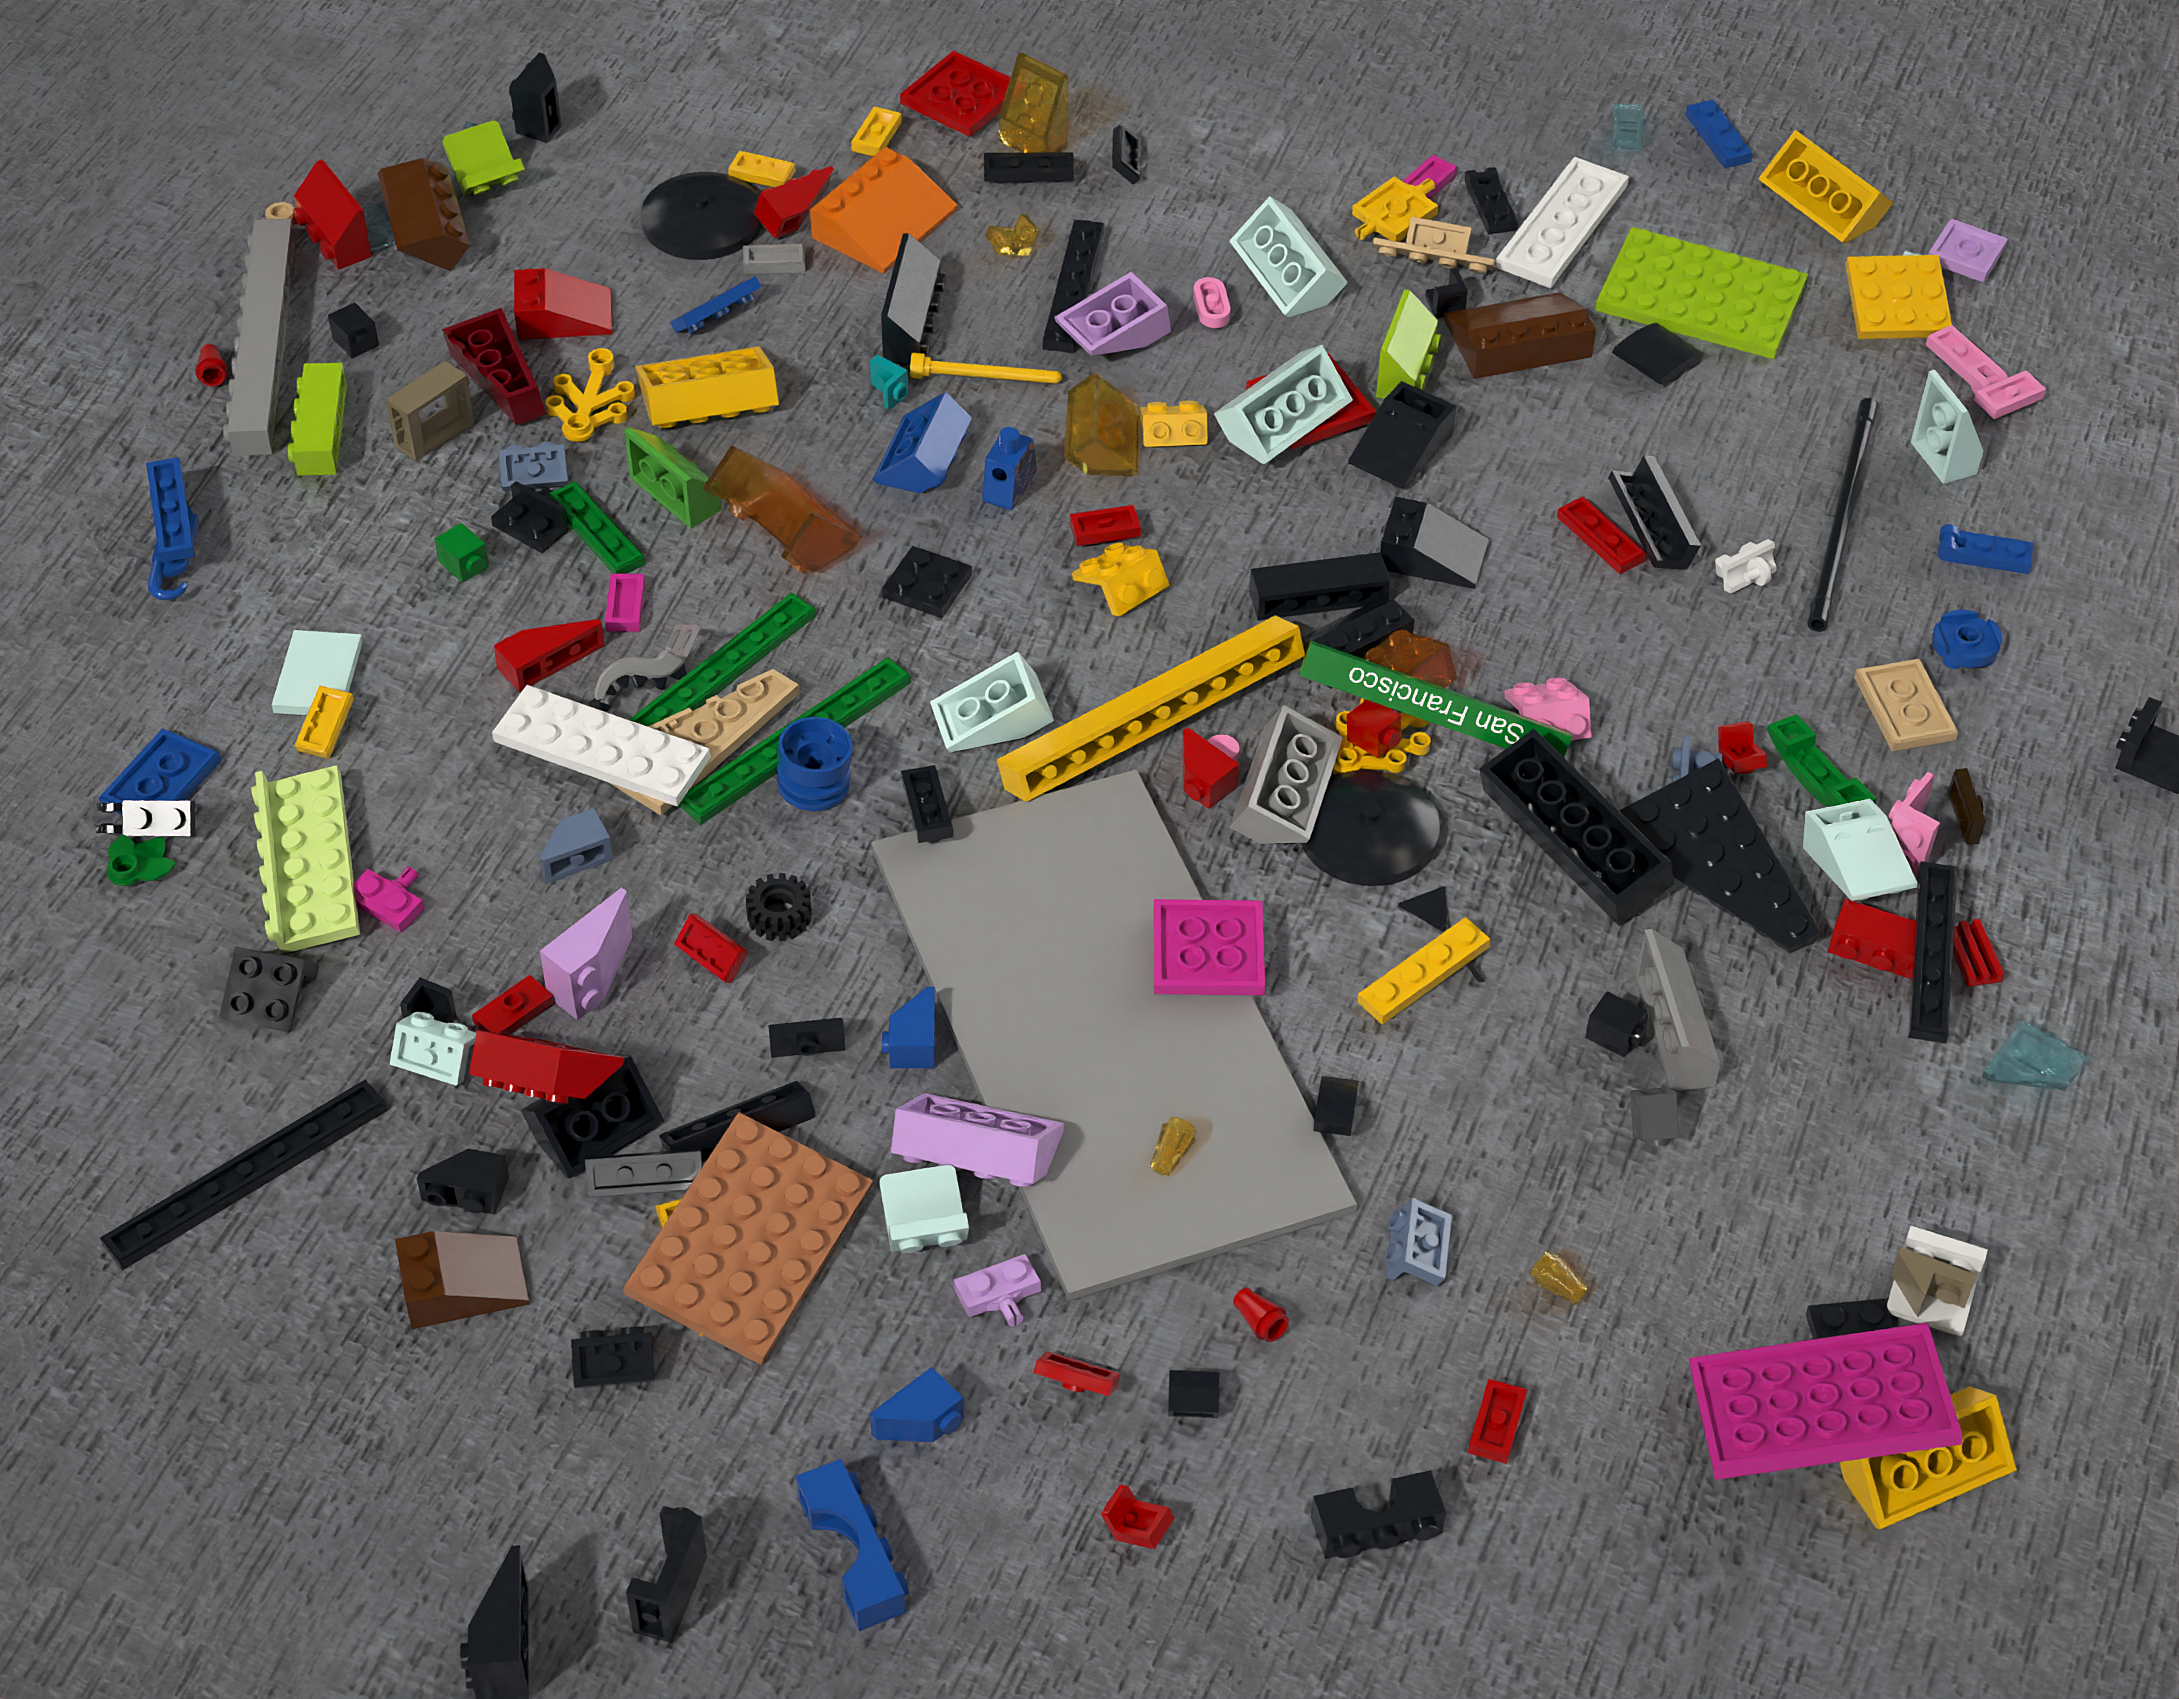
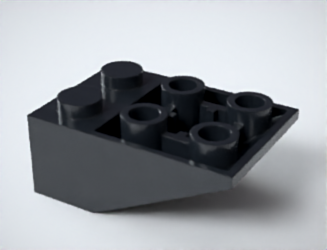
M1401 381L1382 402L1350 456L1348 464L1404 489L1453 435L1456 406Z

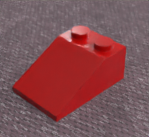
M546 268L514 270V315L518 340L611 335V288Z

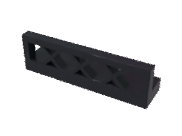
M1643 455L1634 472L1612 470L1608 479L1652 566L1655 568L1687 570L1701 544L1655 456ZM1624 483L1633 484L1636 491L1629 488ZM1634 503L1644 508L1647 513L1637 508ZM1645 525L1655 530L1659 536L1649 531ZM1657 548L1664 551L1669 556H1661Z

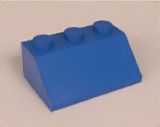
M947 392L903 416L872 480L880 485L916 493H922L931 487L938 488L948 476L946 471L958 455L956 450L968 434L966 429L972 417Z

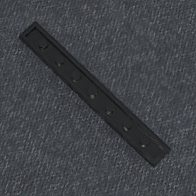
M366 1079L103 1235L100 1237L102 1246L121 1270L126 1269L388 1111L386 1102Z

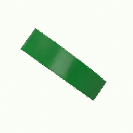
M1797 714L1768 725L1767 731L1783 761L1802 786L1826 807L1871 799L1876 804L1877 799L1857 777L1847 780L1815 746L1816 734Z

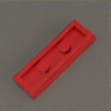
M1582 496L1558 508L1557 518L1620 575L1645 562L1646 552L1585 497Z

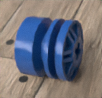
M808 717L790 723L781 732L778 743L777 786L780 795L787 803L802 810L822 811L840 804L847 796L850 787V765L852 762L853 745L850 734L842 725L831 719Z

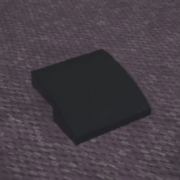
M1658 323L1649 324L1635 331L1615 346L1612 352L1658 384L1677 380L1683 368L1698 365L1704 354Z

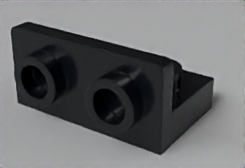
M515 481L511 485L512 499L491 516L492 526L536 551L544 553L568 531L565 508L559 502L552 501L537 493L533 488L526 487Z
M642 1326L621 1328L620 1335L604 1336V1330L580 1332V1339H571L574 1388L581 1389L655 1382L652 1333H644V1327Z

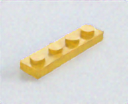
M1465 917L1358 993V1003L1383 1025L1490 948V938Z

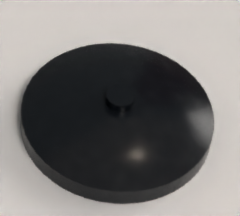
M717 172L682 174L662 182L647 195L641 208L642 229L646 238L653 246L671 256L689 260H710L725 257L743 249V246L749 245L759 234L762 223L754 214L759 195L749 184L731 175Z
M1348 771L1330 777L1310 839L1307 843H1301V846L1313 864L1333 878L1360 886L1391 885L1416 875L1431 861L1438 846L1440 821L1433 802L1412 782L1382 771Z

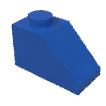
M926 987L889 1016V1031H882V1054H889L890 1069L935 1068V987Z
M931 1367L870 1413L871 1434L877 1440L934 1442L944 1434L953 1433L964 1419L963 1397Z

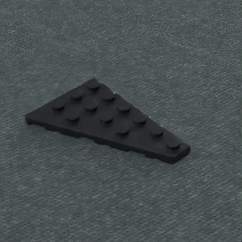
M1719 758L1619 810L1672 862L1673 877L1688 886V889L1697 895L1707 898L1711 904L1733 918L1735 916L1751 926L1758 934L1773 940L1777 946L1788 953H1792L1822 937L1819 927Z

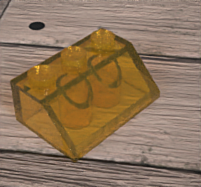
M1094 372L1068 391L1064 458L1072 466L1079 468L1087 475L1134 476L1137 474L1140 406L1097 372Z

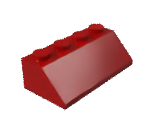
M477 1030L469 1075L483 1078L482 1085L503 1088L506 1091L524 1093L526 1096L545 1098L547 1101L568 1104L569 1097L585 1099L623 1065L624 1057L537 1038Z

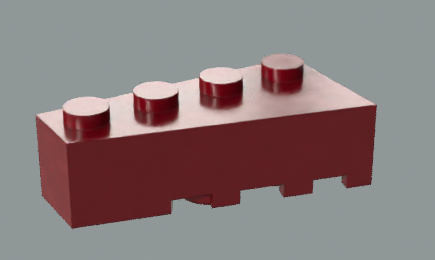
M502 308L442 329L451 357L515 425L546 415L538 387Z

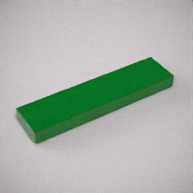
M576 481L547 494L548 499L559 502L565 508L567 524L612 574H627L645 565L643 554Z

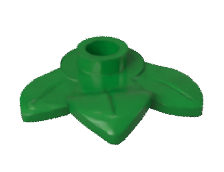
M121 835L108 849L110 861L106 873L112 884L129 886L139 880L155 881L163 878L174 869L175 861L164 858L166 846L163 837L134 844L128 836Z

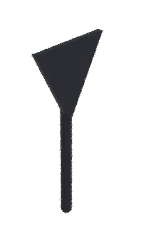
M1445 886L1398 903L1399 907L1440 931L1445 932L1449 929L1447 925ZM1473 961L1467 963V967L1476 980L1483 982L1484 977Z

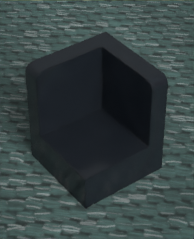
M1457 267L1450 269L1448 285L1427 289L1425 292V297L1436 319L1443 318V313L1466 309L1468 289Z
M421 977L400 1004L403 1019L415 1012L431 1014L434 1016V1020L444 1023H453L457 1018L452 991Z

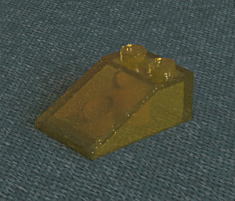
M1020 52L1016 58L999 116V141L1019 152L1064 151L1068 147V75Z

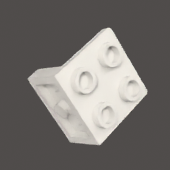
M1910 1226L1904 1248L1971 1272L1977 1276L1965 1308L1954 1304H1946L1938 1298L1926 1294L1918 1317L1894 1280L1887 1302L1889 1314L1919 1324L1928 1323L1931 1328L1962 1336L1975 1287L1988 1249Z

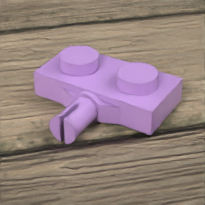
M1026 1254L953 1280L954 1290L969 1318L986 1311L1001 1310L1010 1327H1014L1015 1322L1019 1325L1023 1321V1315L1017 1308L1016 1303L1024 1297L1041 1292V1281Z

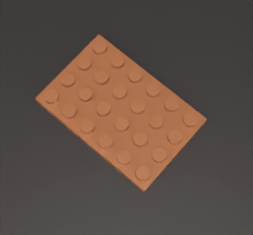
M738 1112L624 1286L623 1294L762 1365L871 1190L873 1180Z

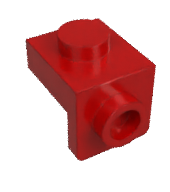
M1750 721L1718 727V753L1722 754V762L1734 773L1750 774L1755 769L1767 767V754L1754 743L1753 724Z
M1122 1484L1118 1486L1101 1513L1116 1541L1154 1550L1175 1519L1169 1507L1138 1501L1129 1486Z

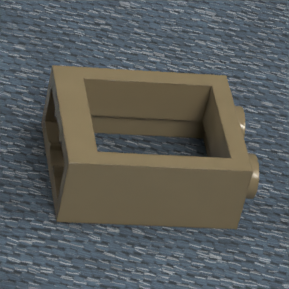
M446 360L386 399L394 445L415 462L474 424L473 403L469 392V378L462 369L454 367ZM444 395L446 407L420 423L418 411Z

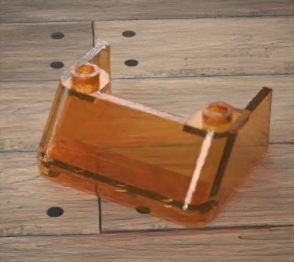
M731 445L702 487L706 492L725 500L730 505L728 511L737 518L744 521L748 517L761 525L786 547L781 557L789 561L793 567L804 574L808 570L816 572L856 548L863 538L859 532L791 475Z

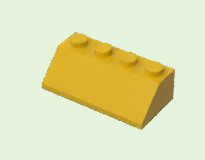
M1796 130L1758 178L1844 244L1875 228L1894 203Z
M1967 1387L1950 1395L1962 1431L1963 1444L1839 1462L1845 1483L1876 1528H1885L2017 1470L1996 1395L1973 1387Z

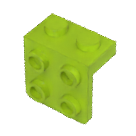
M495 120L447 135L442 140L462 195L472 192L474 196L490 191V186L499 183L502 186L510 185L519 180L518 177L525 170L521 158L513 160L501 127Z

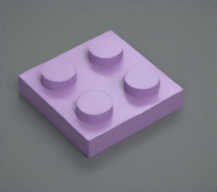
M1951 218L1928 255H1939L1942 269H1947L1984 283L2005 250L2008 238Z

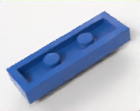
M1714 100L1687 106L1686 117L1724 168L1751 162L1752 151Z
M754 276L670 321L675 333L684 329L691 333L705 325L704 318L711 315L714 320L730 312L728 305L735 301L740 306L755 298L752 292L762 286L757 277Z

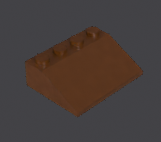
M1560 292L1443 313V319L1474 379L1592 357L1596 327L1585 308Z

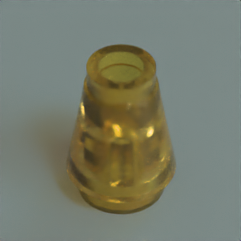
M1171 1117L1168 1122L1162 1124L1150 1163L1153 1171L1163 1176L1171 1175L1172 1171L1196 1143L1194 1136L1197 1131L1191 1123L1178 1117Z
M1547 1250L1539 1258L1529 1273L1536 1279L1535 1284L1566 1301H1570L1573 1305H1576L1589 1289L1559 1253L1555 1255L1550 1250Z

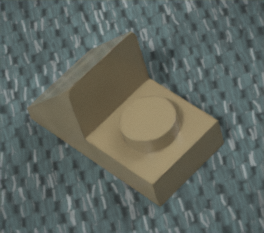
M1900 1247L1891 1273L1917 1317L1926 1294L1936 1297L1946 1304H1954L1965 1308L1977 1276L1971 1272L1904 1247Z

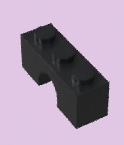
M1429 1470L1393 1478L1389 1495L1391 1507L1385 1511L1374 1512L1362 1507L1357 1501L1353 1487L1313 1496L1311 1519L1324 1558L1336 1556L1338 1558H1348L1354 1556L1359 1551L1372 1548L1389 1549L1399 1542L1413 1539L1425 1541L1435 1537L1437 1534L1443 1533L1446 1510L1432 1471Z

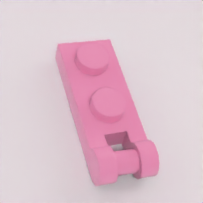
M1953 325L1928 335L1926 346L1968 382L1975 395L1976 391L2008 378L2003 369Z

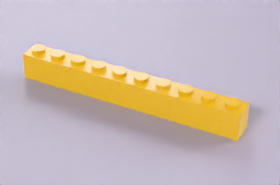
M1275 615L996 759L1004 789L1023 801L1028 802L1305 656L1299 626Z

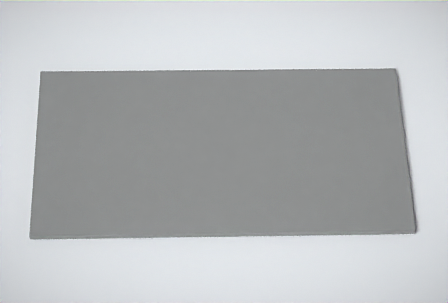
M1137 769L1040 795L1028 802L1022 800L951 820L954 835L952 838L942 839L937 842L918 843L916 832L912 830L871 842L874 857L931 987H935L936 999L983 1106L1065 1123L1063 1134L1047 1175L1032 1184V1186L1018 1187L1068 1301L1356 1212L1357 1203L1321 1132L1313 1131L1314 1118L1252 996L1154 994L1153 901L1154 899L1202 900Z

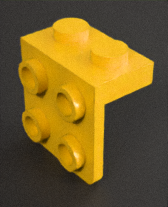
M1123 543L1109 545L1104 549L1105 553L1097 558H1090L1079 564L1080 568L1071 573L1074 581L1101 585L1110 611L1115 616L1123 615L1170 586L1157 550L1142 548L1140 545L1128 546L1123 545Z

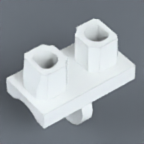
M1769 539L1757 545L1749 542L1743 545L1739 553L1732 557L1725 554L1716 558V574L1723 578L1724 591L1731 594L1753 582L1759 586L1769 583L1771 574L1777 571L1773 559L1775 542Z

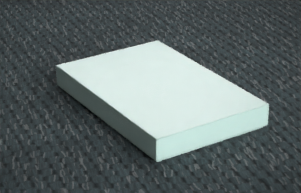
M294 630L273 698V713L307 715L319 685L349 693L363 643L361 634Z

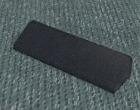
M794 1081L659 1135V1138L666 1151L701 1149L702 1162H705L738 1112L777 1132L811 1120L815 1117L816 1113L810 1093L798 1081Z

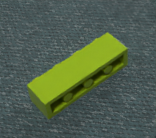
M304 363L302 377H297V392L300 397L294 399V414L297 418L296 421L291 422V436L294 442L288 444L289 462L295 463L297 476L337 474L347 391L343 363Z

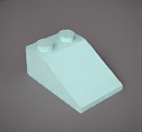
M1931 370L1928 373L1911 443L1941 482L1945 484L1976 475L1983 456V449L1968 410L1935 370Z
M1019 652L1012 654L930 701L943 741L949 752L1025 738L1054 721L1037 674Z

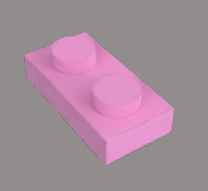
M2023 371L1976 391L1974 401L1993 419H1996L2044 399L2046 388L2028 371Z

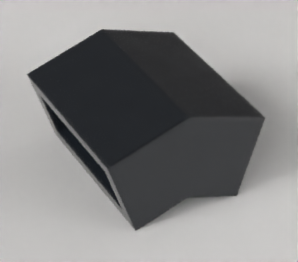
M1169 1370L1168 1417L1218 1418L1219 1372Z

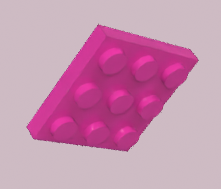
M1154 899V994L1264 996L1265 967L1262 901Z

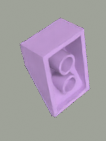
M1132 272L1055 317V321L1091 356L1147 347L1171 332L1167 305Z
M622 887L540 950L546 989L553 995L554 1002L576 1020L580 1019L588 1011L596 1009L601 1001L605 999L633 938L627 891Z

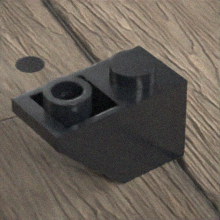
M469 1148L419 1172L417 1176L421 1201H426L434 1206L447 1205L463 1208L471 1213L484 1212L494 1215L509 1180L505 1155Z

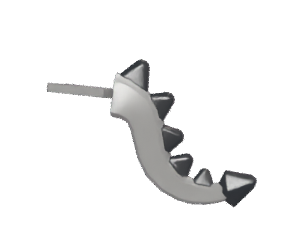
M675 625L665 649L661 650L656 658L632 656L613 662L599 677L594 699L589 702L590 706L607 713L611 704L606 699V696L617 693L613 684L616 683L621 688H627L629 676H631L637 688H641L648 679L651 680L658 690L665 688L668 676L679 681L687 674L684 665L685 661L680 658H687L700 630V626ZM691 633V635H690V637H689V639H688V641H687V644H686L685 648L683 649V647H684V645H685V642H686V640H687L689 634ZM679 634V636H678V638H677V640H676V643H675L674 647L672 648V646H673V644H674V642H675V639H676L677 635Z

